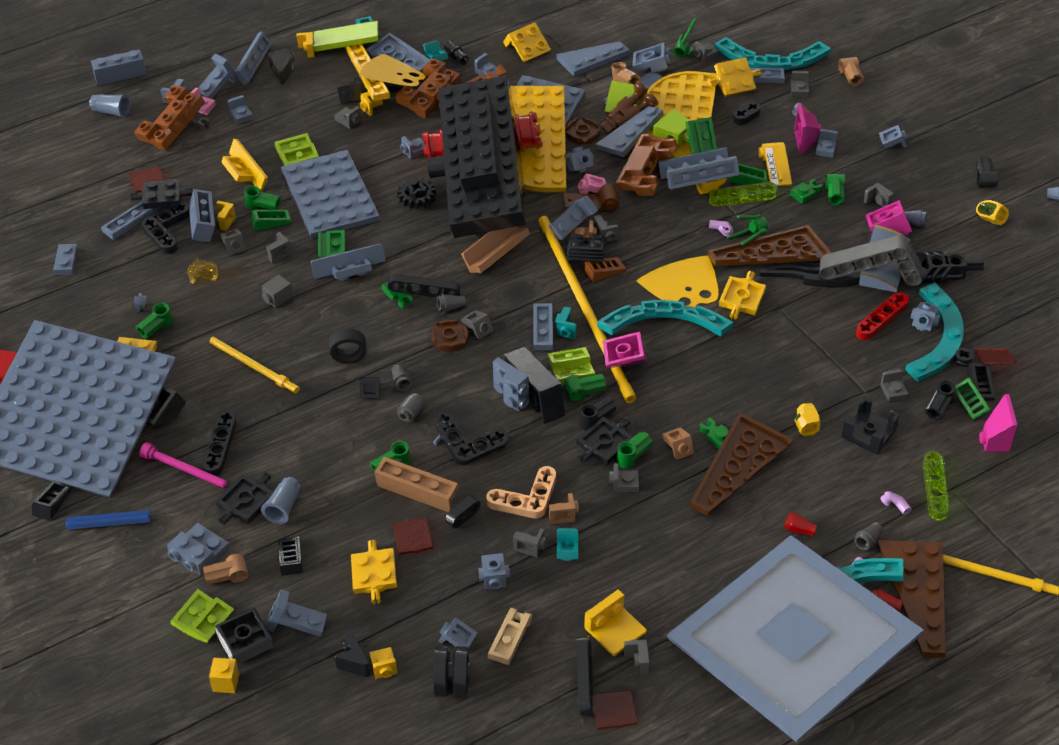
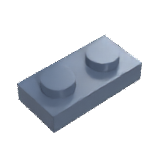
M58 244L53 268L54 275H73L78 253L77 244Z

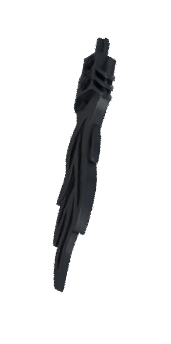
M944 251L916 253L923 266L922 284L928 282L937 283L939 281L940 283H945L949 280L965 279L966 271L984 270V260L966 261L964 253H947ZM820 261L796 262L795 265L786 264L764 268L759 271V276L803 279V284L808 286L845 287L859 284L861 271L827 280L819 274Z

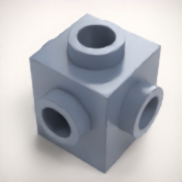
M581 146L573 148L571 153L564 154L568 172L578 170V173L588 171V167L594 166V157L590 149H583Z
M920 302L917 308H913L911 319H913L912 326H915L920 331H931L933 326L938 325L940 319L938 311L940 307L932 303Z
M503 553L482 555V568H478L479 580L484 581L485 589L507 587L506 578H510L509 565L504 564Z

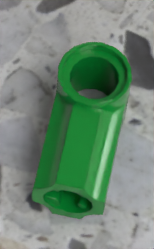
M827 173L825 189L828 190V202L834 206H839V204L844 202L845 174Z
M249 186L244 190L246 208L250 210L260 207L269 210L279 209L281 197L260 192V189L256 186Z
M156 304L152 309L153 313L135 326L141 337L147 339L160 328L171 326L173 318L168 304Z
M603 374L580 378L578 375H571L564 380V386L572 401H580L586 394L606 390Z
M639 432L630 441L619 444L617 452V464L619 467L630 469L635 465V460L653 445L649 434Z
M403 441L395 442L392 444L390 451L370 462V465L375 472L383 457L409 465L411 463V456L408 444Z

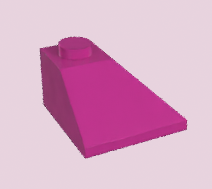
M798 104L794 133L799 154H801L817 142L818 134L821 131V124H818L815 115L802 104Z
M900 200L866 214L871 231H873L875 225H880L905 236L912 232Z
M640 332L602 341L606 368L630 366L647 361L646 350Z
M1009 394L1004 395L986 421L983 432H980L979 440L983 444L985 452H1010L1017 422Z

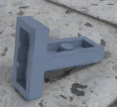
M216 53L211 58L216 67L199 86L200 95L210 99L216 95L228 79L234 83H237L239 80L230 63Z
M585 196L570 203L567 206V210L553 221L549 227L558 239L561 240L586 217L593 215L598 209L590 198Z
M281 589L269 612L266 624L268 631L274 632L277 624H281L320 637L323 633L327 614L287 602L289 592Z

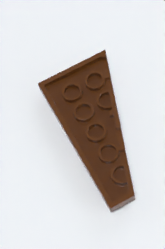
M809 225L755 238L744 246L741 245L742 242L711 249L708 250V257L715 266L820 261L822 256L832 252Z
M739 412L695 492L689 507L708 516L793 443L794 439Z
M877 540V546L883 558H903V581H892L898 598L902 599V606L906 617L924 629V633L916 639L922 657L945 658L943 542Z

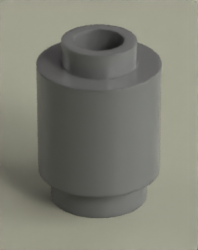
M416 393L408 395L397 408L399 418L405 422H412L423 409L424 399Z

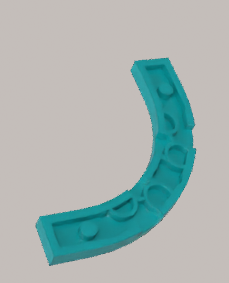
M727 37L714 43V47L724 56L731 60L746 57L749 67L796 69L811 65L829 55L831 51L830 47L818 41L801 51L790 53L787 57L771 54L759 56L755 55L756 52L743 48Z
M935 282L921 288L919 295L926 302L940 307L938 315H940L941 323H943V337L932 352L906 365L905 370L916 382H920L947 367L954 358L956 351L961 347L964 327L961 314L953 300Z
M673 300L642 301L641 305L633 307L626 305L598 321V328L610 335H614L634 322L649 318L687 320L701 325L719 336L733 328L732 321L712 310L698 305L696 308L686 306L684 302Z
M903 558L863 559L854 561V564L842 568L836 567L857 583L903 581Z

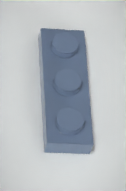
M552 303L533 304L534 350H553Z

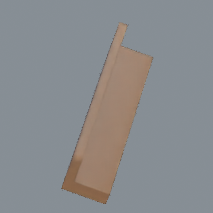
M518 227L488 232L461 254L469 272L482 273L530 235L528 228Z
M383 457L374 472L377 486L446 512L452 509L451 501L459 488L456 482L387 457Z

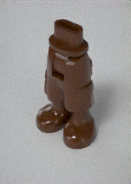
M637 81L634 83L633 95L631 97L626 96L618 102L616 107L604 118L605 121L600 126L609 135L648 106L656 107L659 104L658 100L652 93L647 94V89L643 83ZM644 97L643 101L638 105H634V103Z

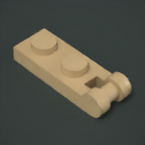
M514 608L509 609L488 652L489 659L506 665L510 664L527 627L531 623L532 614L527 612L523 614Z

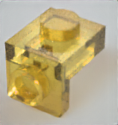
M196 258L193 264L189 265L187 271L190 283H194L197 277L216 281L218 277L217 263Z

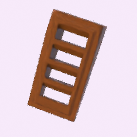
M618 257L605 258L602 262H585V272L592 282L626 272L625 266Z

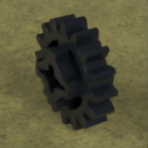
M417 177L414 180L409 178L408 182L403 181L402 186H398L397 195L399 202H403L404 207L409 205V209L413 207L419 209V206L426 208L425 204L431 205V201H435L436 188L434 184L430 183V180L425 182L424 178H421V180H418Z

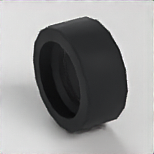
M353 328L340 329L329 338L330 355L337 362L343 364L355 363L366 355V338L359 330ZM343 343H355L358 345L353 349L337 347Z

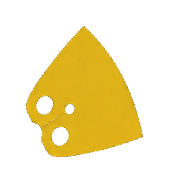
M386 54L379 55L368 61L361 69L359 77L404 86H417L419 84L418 81L426 77L422 72ZM409 73H417L419 77L411 76ZM403 79L412 80L413 83H406Z
M708 256L677 261L653 270L636 280L661 300L679 301L680 298L687 297L691 300V303L686 306L694 308L700 303L708 304L718 299L716 275ZM686 287H691L692 290H691V291H686L685 288H686ZM702 290H708L711 292V296L709 298H702L699 293Z

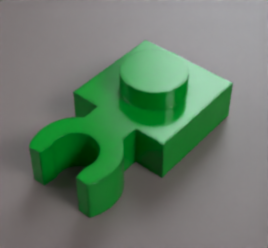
M812 179L808 185L803 182L790 189V195L803 204L814 198L816 193L821 192L823 184L816 185V179Z
M388 281L382 284L381 289L391 301L397 299L398 306L401 309L405 307L404 301L412 305V296L407 293L389 290Z
M708 418V426L701 423L700 431L703 434H707V440L720 449L729 430L722 424L717 427L715 421Z

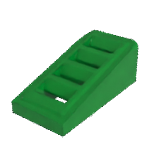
M739 163V175L729 177V183L767 184L766 170Z
M252 210L251 223L254 231H261L291 224V218L288 210Z
M970 377L955 386L956 395L973 421L991 411ZM970 387L972 388V390L968 393L964 394L963 396L961 395L962 392L966 391ZM974 393L976 394V396H974L970 400L965 401L967 397L971 396ZM978 399L980 400V402H978L977 404L973 405L972 407H969V406H968L969 404L973 403L974 401H976V400H978ZM981 405L984 406V408L975 414L972 412Z

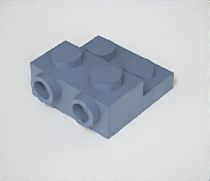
M661 43L633 52L632 67L634 72H643L648 68H651L652 73L665 71L668 65L672 64L670 48H666L665 43Z
M499 357L493 361L494 389L498 393L503 394L504 403L508 407L514 408L519 412L521 409L526 408L529 403V376Z
M199 523L193 526L186 534L181 531L167 544L168 555L173 561H179L190 572L194 571L199 575L204 573L203 566L213 564L230 548L229 542Z

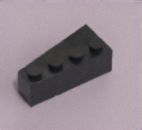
M525 347L504 354L505 362L529 376V398L533 403L532 407L535 412H541L542 422L546 424L565 416L562 394L564 387L562 382L557 380L550 370L548 371L541 361L539 362L532 352L530 353Z

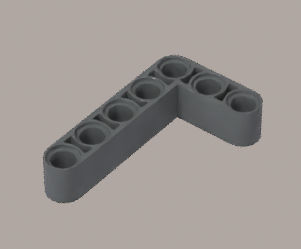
M896 235L822 256L819 274L822 278L828 280L895 262L904 281L910 286H917L922 282V264L909 239L904 235Z

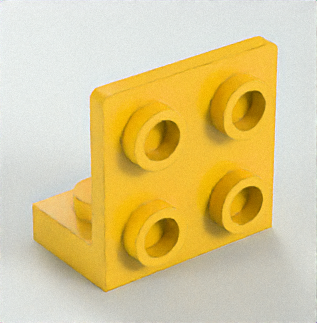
M535 22L509 33L503 41L505 47L511 45L515 47L523 62H527L551 50Z
M616 590L585 613L584 628L613 656L624 650L625 641L639 639L646 634V628L623 608L624 594L619 590Z

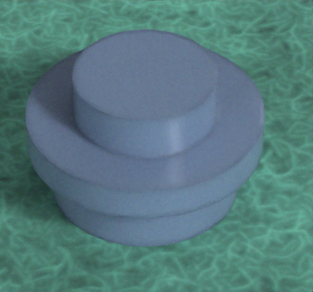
M139 293V297L135 296L133 307L137 308V312H140V310L145 311L146 296Z

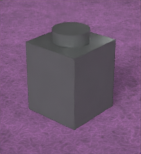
M279 274L261 286L263 300L275 308L293 297L291 283Z

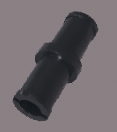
M451 40L444 43L446 44L444 45L445 50L450 53L453 59H457L462 65L468 63L469 57L460 46H456Z

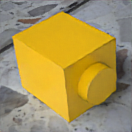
M213 658L209 674L212 691L235 693L239 678L236 659Z

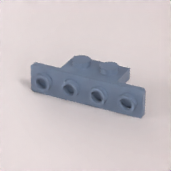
M380 243L311 261V266L315 279L333 275L336 279L346 280L352 275L362 276L367 274L368 271H372L371 265L385 262L386 259L383 245Z

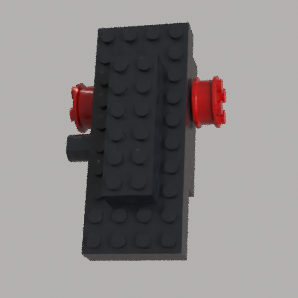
M507 75L439 88L442 128L440 132L430 133L426 131L422 134L423 142L426 144L423 150L425 158L428 157L426 161L429 177L446 176L449 225L454 238L526 225L523 202L525 188L520 149L523 153L525 149L536 147L539 150L543 147L542 139L539 137L541 134L540 124H536L538 123L537 113L530 111L528 115L523 116L515 113Z

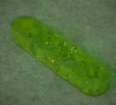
M772 182L714 189L709 193V203L713 206H725L773 199L777 194V186ZM731 194H737L739 196L733 197L731 196Z
M929 451L924 455L923 459L928 513L935 520H943L947 517L949 511L943 457L936 451ZM932 460H934L935 467H932ZM931 474L938 475V476L940 477V479H939V480H933V479L930 478L929 475H931ZM931 491H939L942 493V495L935 496L931 493ZM937 504H939L940 511L936 508Z

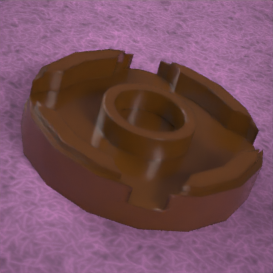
M576 118L566 125L567 138L577 144L592 143L598 139L600 134L598 123L589 118H583V120Z
M447 319L440 321L436 324L437 326L431 329L433 345L443 351L459 350L467 344L469 339L467 326L465 324L462 325L457 320Z

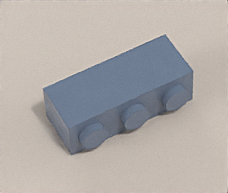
M140 49L91 60L94 77L98 86L147 75Z
M193 189L189 204L192 240L210 242L215 227L212 192Z

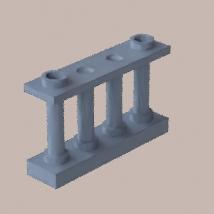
M726 147L658 161L660 178L668 179L670 189L739 175L738 159L736 156L728 157Z

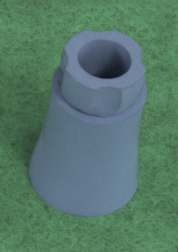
M127 94L92 95L89 106L91 110L98 111L99 113L126 118L130 112L131 102Z
M293 477L284 478L278 484L271 497L261 507V512L268 521L276 524H285L288 521L291 509L301 489V484L298 483V480Z

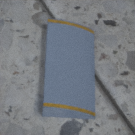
M875 225L870 242L903 234L887 227ZM895 262L861 271L859 285L897 292L901 273Z

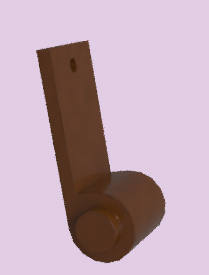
M613 184L603 185L599 189L598 194L563 193L565 210H567V206L570 203L585 196L590 198L597 207V211H614L619 207L617 189Z

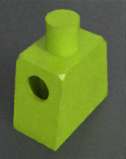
M673 109L653 126V136L665 139L675 138L678 147H680L684 142L689 143L685 122L690 120Z

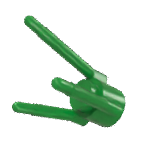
M696 18L691 23L684 38L682 34L680 35L673 50L674 54L679 58L689 57L693 53L694 48L689 50L690 45L686 40L697 21Z
M760 214L738 215V219L753 220L749 223L748 229L729 235L727 239L735 238L748 232L755 233L741 243L744 246L759 235L766 233L768 222Z

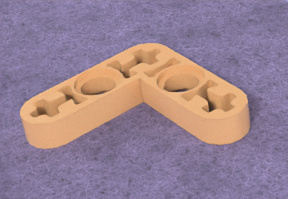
M544 466L538 470L530 495L501 489L490 490L486 496L487 506L497 511L529 518H541L546 512L556 483L555 469L550 466ZM546 475H550L547 478V483L544 482V477H546ZM544 489L547 491V493L544 495H539L536 493V491ZM513 501H519L522 504L520 506L514 507L510 503ZM537 501L539 502V507L534 510Z

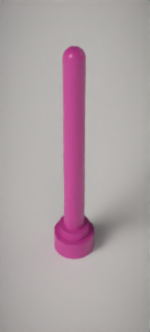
M145 442L140 449V457L146 460L157 459L222 488H226L228 482L222 478L159 452L156 446L151 443Z

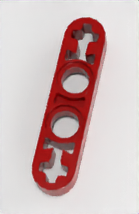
M902 292L894 293L858 323L856 336L861 340H870L907 308L909 297ZM889 309V310H892L893 312H892V313H886V312H884L883 310ZM873 319H878V320H880L881 322H880V323H875V322H873L872 320H873Z

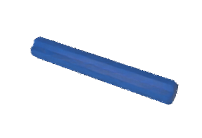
M149 510L67 517L66 527L71 530L149 523L151 514Z

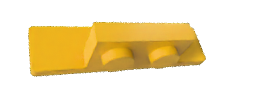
M233 139L229 151L231 156H223L221 162L237 182H252L260 191H263L267 183V175L239 140Z

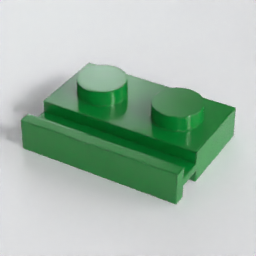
M711 117L685 122L691 154L717 149Z
M345 230L326 231V233L318 231V259L346 252Z

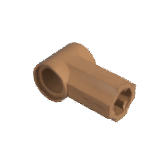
M858 58L839 59L838 67L840 73L845 74L849 84L853 87L859 86L863 82L864 77L859 69Z
M618 62L611 66L613 81L633 85L640 81V76L626 69L625 63Z
M233 554L227 557L224 562L203 566L207 585L227 580L239 583L248 578L247 565L242 554Z

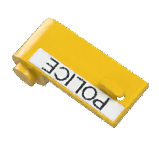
M784 142L762 144L759 147L758 153L759 158L766 161L770 186H792Z

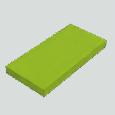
M378 21L314 31V52L379 41Z

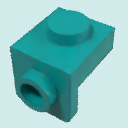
M436 40L423 45L425 56L428 59L433 58L441 62L448 59L447 52L441 50L439 41Z
M563 307L561 314L558 313L556 317L557 336L575 339L576 324L571 323V308Z
M557 529V559H562L563 561L578 559V529Z

